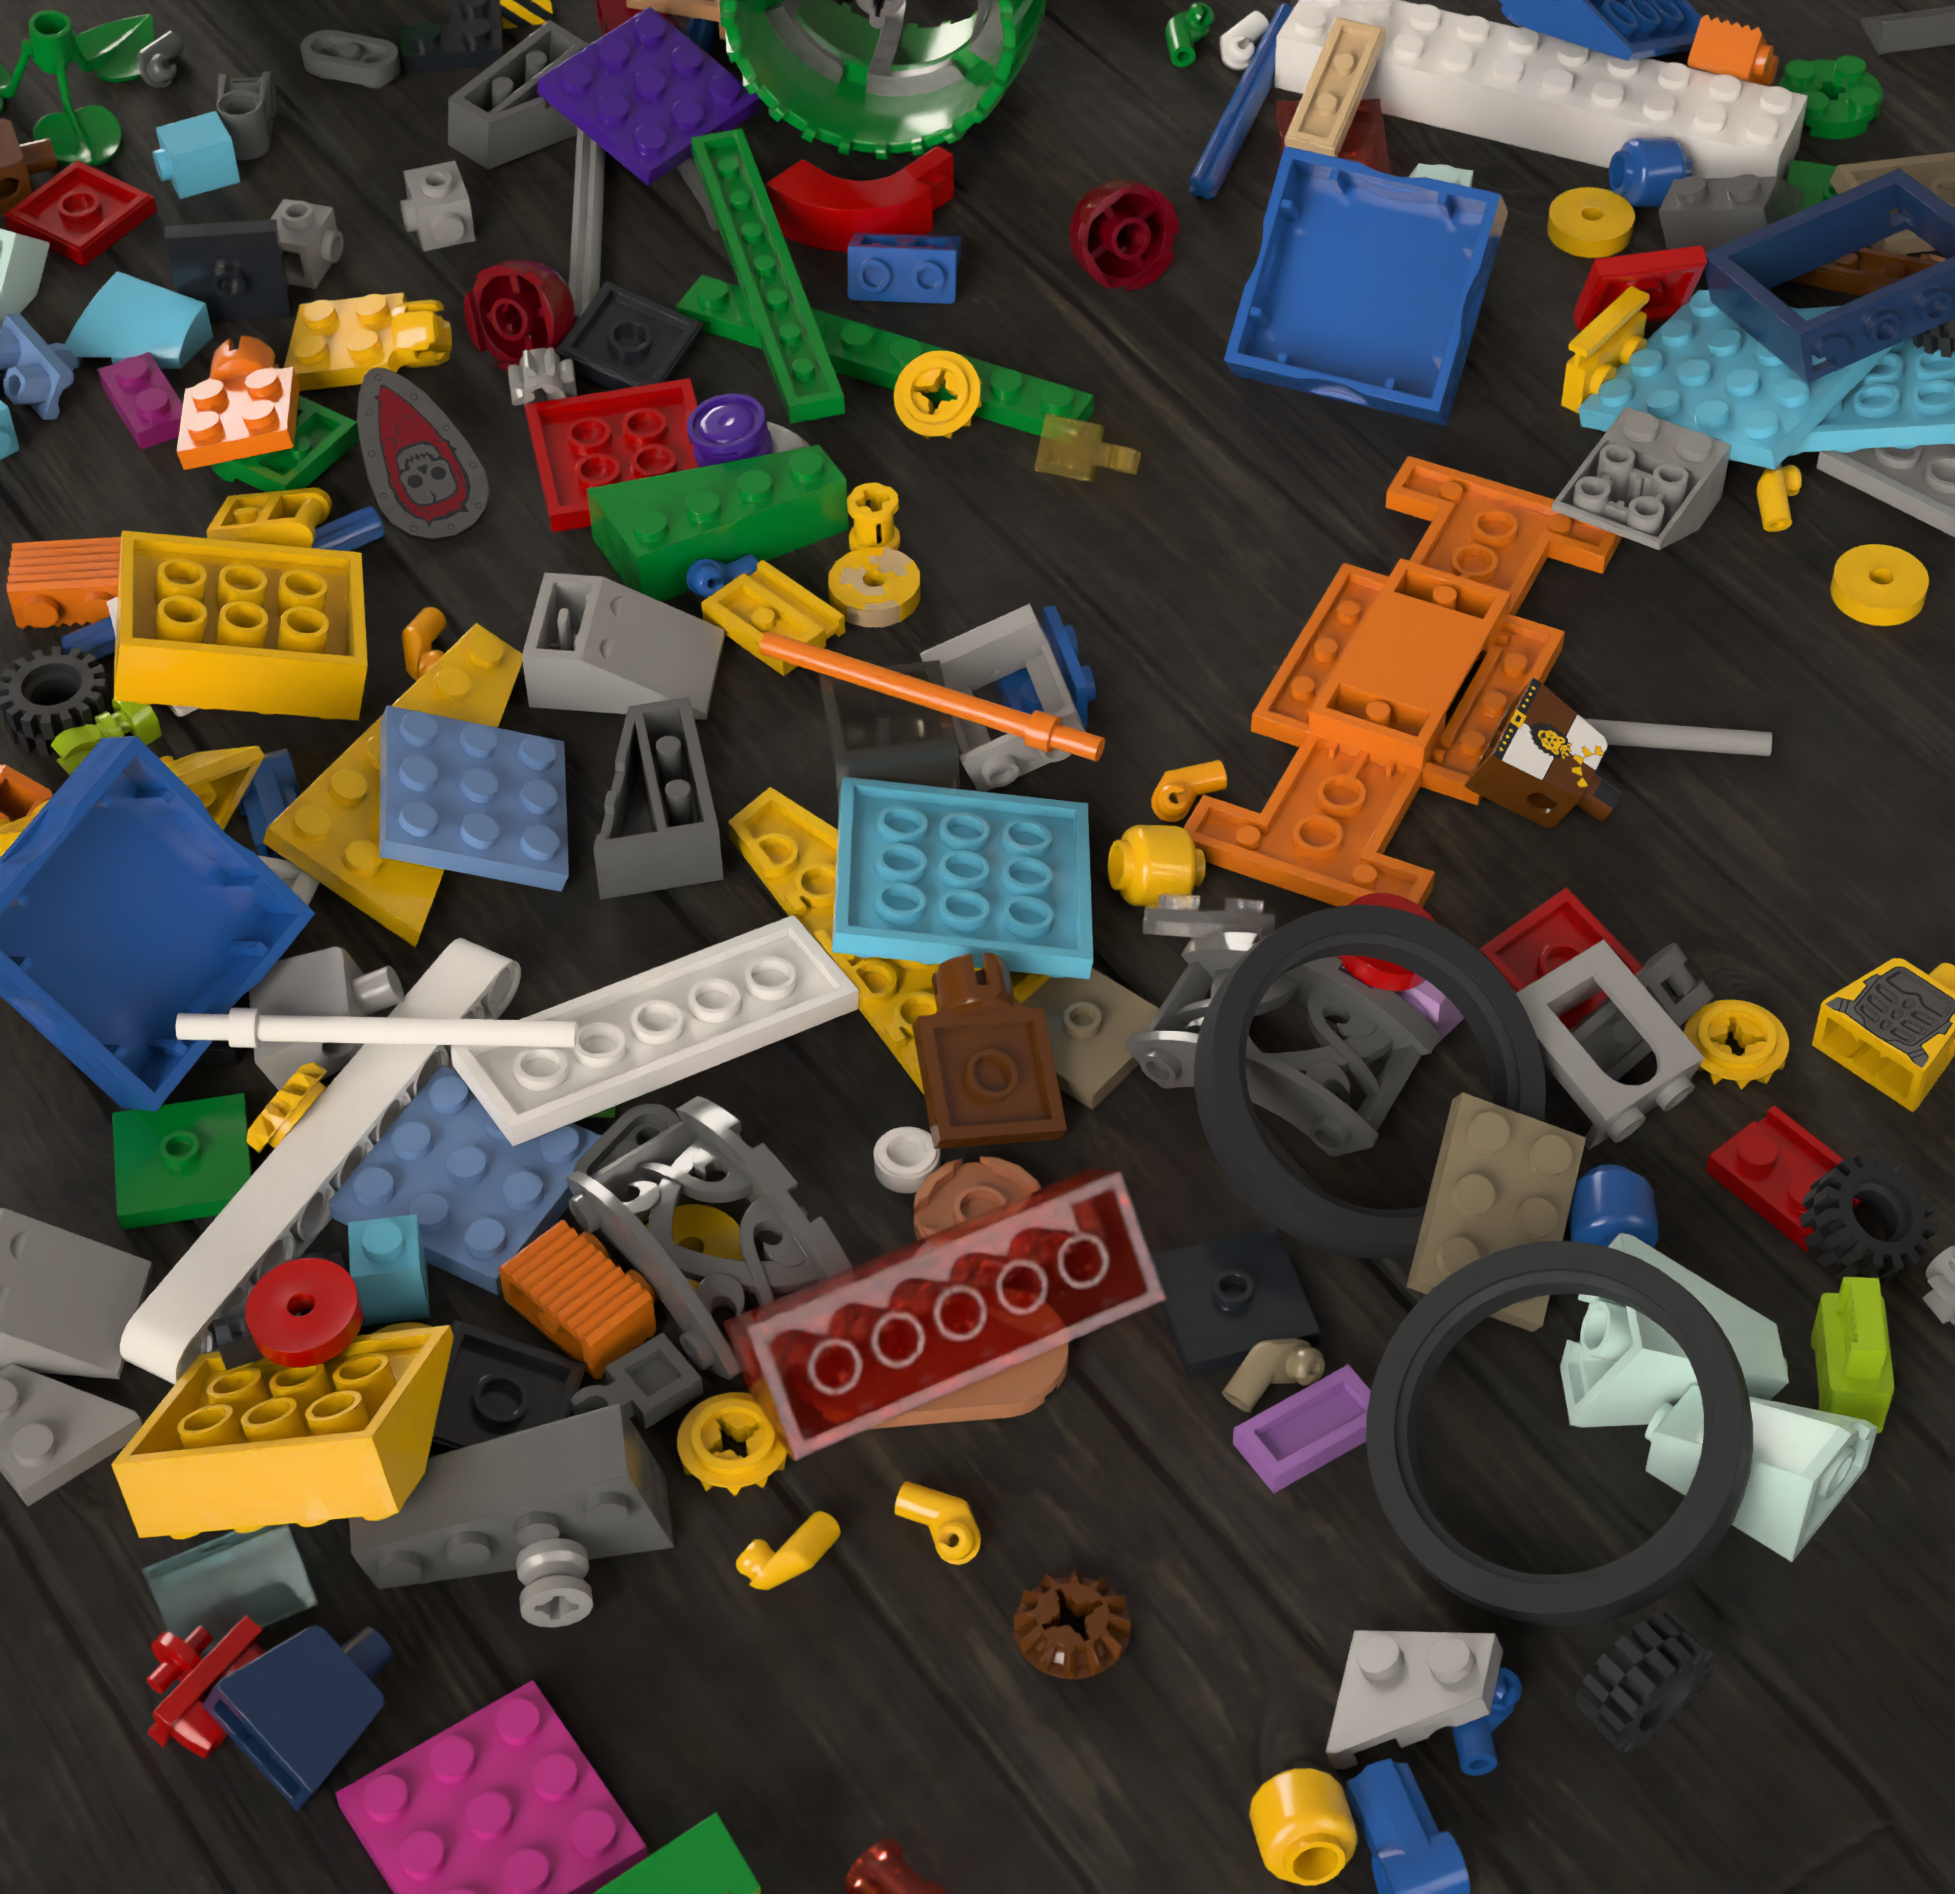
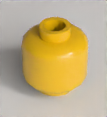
M1135 825L1127 829L1121 840L1114 841L1110 848L1108 857L1110 884L1113 889L1119 890L1122 898L1127 903L1133 906H1180L1189 899L1194 886L1202 884L1205 876L1206 864L1203 851L1196 849L1189 832L1178 826Z
M1312 1768L1287 1770L1266 1781L1253 1796L1249 1817L1264 1865L1277 1878L1304 1886L1319 1885L1336 1877L1355 1854L1358 1843L1356 1827L1343 1788L1330 1774Z

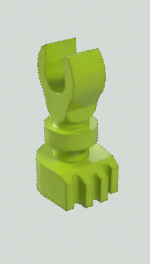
M113 699L112 706L115 713L110 715L105 711L95 717V725L86 724L81 727L67 729L54 739L51 747L60 756L56 761L71 775L102 738L125 737L124 735L130 732L133 736H137L145 745L155 741L162 736L159 721L150 704L114 701Z

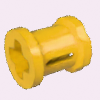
M865 483L855 487L853 492L847 497L848 513L854 519V527L849 533L850 549L855 551L865 547H886L898 550L900 534L894 525L893 517L899 509L898 494L893 488L879 483ZM867 500L871 502V509L866 506ZM877 535L882 537L880 543H877Z

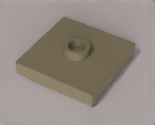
M1093 968L1091 969L1090 979L1051 977L1021 1004V1006L1028 1008L1044 1007L1059 1089L1092 1110L1139 1065L1124 1045L1132 1034L1145 1032L1159 1010L1158 1007Z

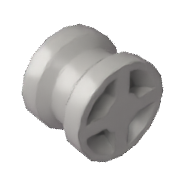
M562 1538L545 1539L529 1544L519 1552L516 1558L518 1579L526 1586L519 1596L522 1617L528 1623L539 1627H561L578 1622L589 1615L593 1608L591 1586L583 1580L589 1571L587 1549L581 1543Z

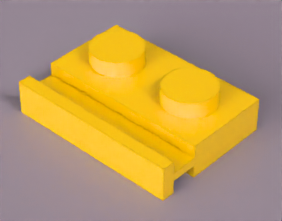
M1630 286L1569 343V350L1575 352V355L1566 364L1562 406L1579 414L1578 407L1592 393L1599 394V387L1603 383L1616 378L1617 369L1623 363L1630 364V357L1647 347V340L1643 338L1647 314L1641 312L1640 309L1649 301L1650 294Z
M764 560L757 563V571L750 576L745 573L741 574L701 602L704 621L724 629L727 637L783 676L798 666L760 653V643L767 631L821 648L826 647V639L833 634L840 637L845 633V616Z

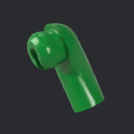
M1193 3L1189 11L1177 14L1166 26L1165 37L1170 58L1177 67H1187L1194 62L1196 58L1194 44L1209 33V26L1214 22V12L1205 3Z

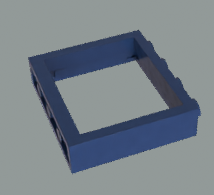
M1900 168L1705 253L1707 259L1705 274L1710 301L1806 383H1810L1955 319V208ZM1897 208L1898 212L1890 215L1889 211ZM1907 228L1948 258L1808 321L1804 320L1768 290ZM1815 355L1818 359L1826 357V361L1813 366L1811 356Z

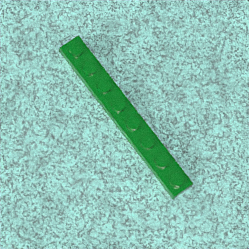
M743 129L691 137L692 156L790 424L844 414L845 405L842 389Z
M701 275L676 305L677 312L704 323L703 331L763 350L740 286ZM811 308L834 371L890 390L895 389L897 379L903 369L918 356L932 351H949ZM959 354L971 363L982 382L980 386L982 406L977 407L973 414L974 416L1071 445L1093 413L1094 395ZM944 381V384H941L938 392L922 393L932 403L938 405L941 401L957 400L956 397L950 395L946 390V381Z

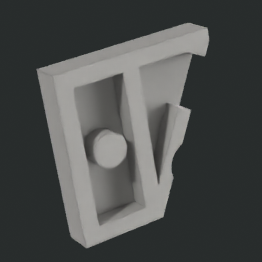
M10 1364L0 1370V1472L27 1506L35 1503L126 1446L142 1426L141 1419L134 1410L15 1364Z
M1354 1630L1326 1748V1754L1334 1769H1347L1358 1765L1355 1753L1396 1738L1402 1748L1429 1738L1439 1728L1445 1726L1458 1727L1489 1715L1503 1649L1496 1634Z

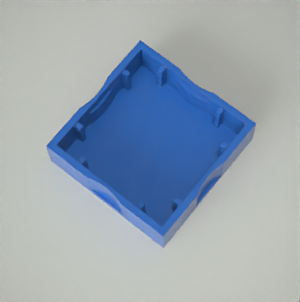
M1285 146L1263 221V239L1256 266L1245 284L1224 362L1235 376L1447 426L1508 214L1502 195L1427 177L1388 175L1369 168L1360 162Z
M137 736L102 738L0 857V996L121 1108L156 1112L213 1041L178 1040L176 1036L178 1013L228 1014L230 1009L246 992L261 982L315 915V912L253 851L240 845L227 835L212 819L202 801Z

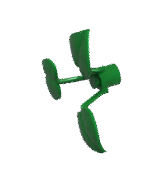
M56 10L40 11L29 20L30 39H23L21 41L22 53L12 78L8 70L0 64V114L4 107L3 98H13L16 95L32 56L34 63L43 72L57 74L65 112L51 113L42 117L33 129L34 141L49 137L58 164L69 166L76 160L89 166L107 163L115 157L121 145V129L118 120L109 110L99 105H89L74 110L66 70L73 61L82 72L88 73L94 70L100 79L107 82H127L141 78L136 56L142 48L154 41L153 17L151 14L121 19L88 29L75 37V32L71 28V21L67 15Z

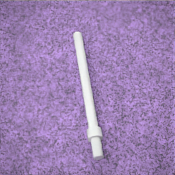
M231 1008L229 1014L178 1013L176 1036L178 1040L228 1041L230 1047L258 1048L260 1041L576 1048L577 1022L261 1015L259 1008Z

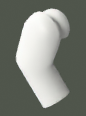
M1253 11L1221 36V56L1226 66L1235 70H1244L1248 67L1254 55V43L1265 34L1269 26L1263 14Z

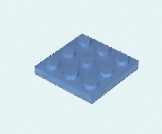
M387 705L380 722L379 857L561 892L569 876L564 741Z
M441 1065L418 1092V1095L413 1098L410 1105L404 1109L380 1138V1141L375 1144L373 1149L370 1150L340 1189L328 1201L332 1219L348 1226V1222L417 1214L426 1262L499 1296L503 1291L499 1267L553 1227L569 1206L568 1200L574 1197L566 1182V1177L573 1173L578 1160L601 1135L571 1123L512 1146L459 1073Z

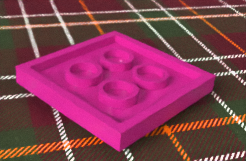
M533 1680L335 1793L339 1808L394 1894H593L648 1857L647 1846Z

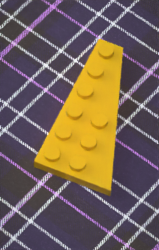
M476 623L392 706L498 728L523 662L522 653ZM381 716L267 827L263 843L416 948L445 869L379 857Z
M769 787L728 821L731 841L787 915H794L857 987L859 990V1010L924 1094L912 1025L918 1016L932 1015L937 1011L932 977L934 973H937L940 964H923L918 961L882 957L864 958L853 954L832 952L838 830ZM974 967V968H975V971L982 969V968H976V967ZM1010 971L1014 997L1020 1005L1051 978L1043 974Z

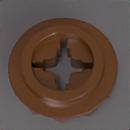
M1075 1568L1068 1577L1053 1579L1046 1573L1039 1586L1032 1591H1023L1016 1615H1014V1634L1019 1650L1027 1661L1038 1670L1058 1678L1082 1679L1106 1671L1121 1658L1129 1643L1131 1621L1127 1611L1125 1596H1118L1113 1592L1105 1577L1094 1581L1082 1577ZM1064 1606L1066 1610L1070 1609L1076 1617L1088 1614L1085 1617V1641L1069 1625L1057 1628L1060 1625V1607Z

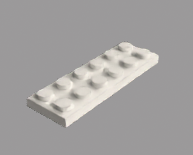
M792 915L520 1019L576 1021V1048L452 1045V1065L511 1145L515 1146L858 1009L859 990L799 920Z

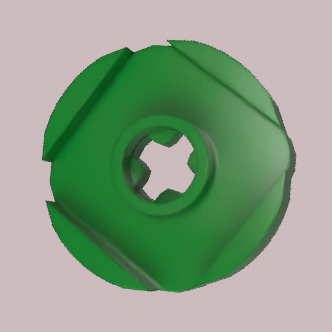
M1846 55L1839 57L1837 60L1806 61L1798 59L1786 64L1784 75L1778 87L1808 96L1803 125L1811 127L1810 136L1821 139L1851 138L1867 131L1869 121L1873 119L1875 122L1880 115L1883 91L1877 79L1866 72L1864 60L1859 57Z

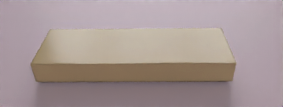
M1339 17L1335 18L1285 136V146L1338 157L1386 41V28Z

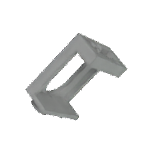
M1030 604L920 653L926 672L933 684L974 696L972 691L1026 667L1044 712L1060 717L1062 725L1086 732L1048 638ZM947 714L962 755H959L961 763L976 789L980 792L1006 786L1019 776L1050 762L1064 760L1071 755V753L1055 748L1051 753H1047L1026 746L1024 738L1012 734H1006L991 741L986 726Z
M1604 939L1516 993L1534 1028L1543 1064L1593 1122L1586 1135L1584 1146L1587 1150H1590L1608 1137L1615 1143L1624 1140L1643 1124L1646 1119L1644 1114L1658 1105L1663 1111L1672 1109L1682 1102L1695 1088L1690 1080L1702 1063L1704 1056ZM1603 990L1652 1048L1656 1055L1658 1067L1655 1076L1649 1082L1641 1085H1624L1612 1080L1601 1070L1558 1018Z

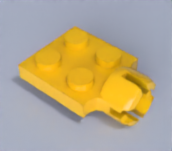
M404 293L370 294L359 298L333 301L317 300L312 303L300 304L284 368L294 367L300 383L299 391L359 385L362 384L364 376L369 370L378 367L387 368L396 373L402 366L410 368L437 366L450 359V351L452 349L450 322L445 321L441 316L435 315L437 311L444 310V306L440 301L428 299L407 302Z

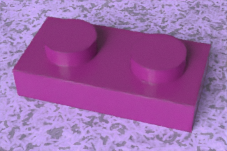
M150 352L125 358L118 363L98 369L101 387L141 450L179 437L183 404Z

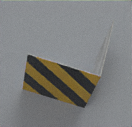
M500 0L503 29L545 24L549 20L554 22L551 0Z

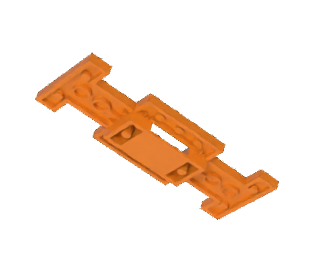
M1408 456L1387 490L1385 508L1431 521L1432 523L1410 560L1400 558L1390 576L1347 563L1342 564L1252 713L1251 732L1297 746L1299 749L1261 814L1206 795L1202 796L1183 829L1187 830L1191 835L1195 848L1203 851L1205 862L1337 907L1348 906L1355 899L1367 894L1388 893L1407 898L1423 908L1433 890L1435 872L1383 855L1420 787L1475 805L1480 803L1482 796L1466 788L1465 784L1504 710L1533 677L1544 684L1563 649L1565 631L1515 616L1548 557L1603 574L1622 536L1551 510L1554 499ZM1484 659L1445 728L1446 712L1475 661Z

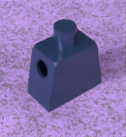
M316 1624L225 1676L215 1684L202 1706L298 1812L306 1805L385 1705L384 1695L370 1679L393 1660V1652L386 1640L369 1626L362 1627L342 1646H339L323 1627Z

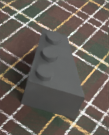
M550 20L448 98V145L489 170L576 136L577 126L537 93L538 78L590 44Z
M690 697L629 706L615 759L616 772L611 791H607L604 804L605 817L601 833L597 834L593 848L600 900L724 880L719 828Z

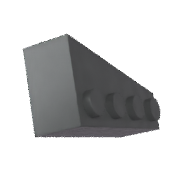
M620 1403L430 1457L427 1460L425 1474L399 1513L375 1521L366 1520L362 1516L349 1518L351 1554L378 1589L517 1570L516 1558L522 1549L537 1541L552 1538L570 1539L581 1543L587 1549L588 1560L674 1548L666 1476Z

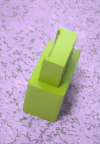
M1843 1277L1839 1293L1822 1294L1811 1334V1347L1815 1350L1819 1411L1866 1420L1878 1427L1877 1433H1880L1883 1430L1895 1388L1885 1301L1881 1296L1879 1278Z

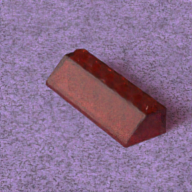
M1090 1168L726 1320L723 1323L748 1390L761 1408L790 1458L797 1460L1165 1300V1296L1121 1171Z

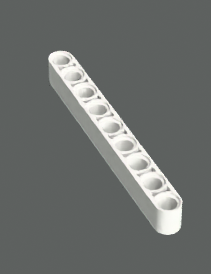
M458 938L448 945L407 993L404 1001L399 1003L388 1017L497 1020L509 1006L517 992L521 979V967L514 960L463 938ZM365 1043L134 1313L121 1337L120 1355L122 1358L175 1385L200 1353L219 1351L213 1320L224 1317L230 1308L247 1301L255 1284L270 1270L300 1257L332 1219L328 1201L341 1188L342 1184L370 1150L373 1149L375 1144L380 1141V1138L404 1109L410 1105L413 1098L418 1095V1092L441 1065L456 1070L452 1065V1045Z

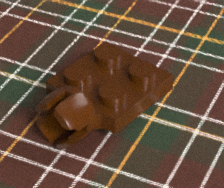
M972 953L957 956L940 963L937 973H934L932 977L937 1011L932 1015L918 1016L912 1025L934 1149L1060 1139L1067 1131L1044 1007L1028 1008L1020 1005L1014 997L1009 965L1000 955L981 953L984 968L977 971L974 968Z

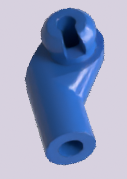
M747 554L725 564L706 557L700 558L688 568L686 574L687 585L692 592L707 599L741 574L745 573L750 576L757 571L758 561L752 554Z
M1499 1668L1489 1715L1458 1727L1451 1726L1460 1768L1465 1774L1473 1776L1483 1775L1492 1771L1497 1766V1756L1491 1733L1512 1713L1515 1707L1514 1704L1522 1695V1686L1519 1678L1509 1669Z

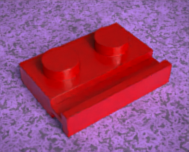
M1774 1105L1767 1110L1765 1118L1758 1123L1755 1121L1751 1122L1709 1154L1706 1172L1807 1252L1809 1248L1804 1239L1812 1234L1814 1230L1813 1228L1801 1227L1800 1216L1809 1210L1801 1206L1803 1197L1811 1191L1809 1187L1817 1179L1844 1159ZM1852 1198L1853 1210L1861 1204L1867 1205L1859 1199Z

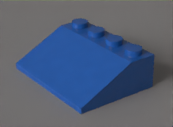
M1499 0L1502 4L1501 10L1512 23L1520 27L1626 61L1690 51L1702 18L1687 0Z

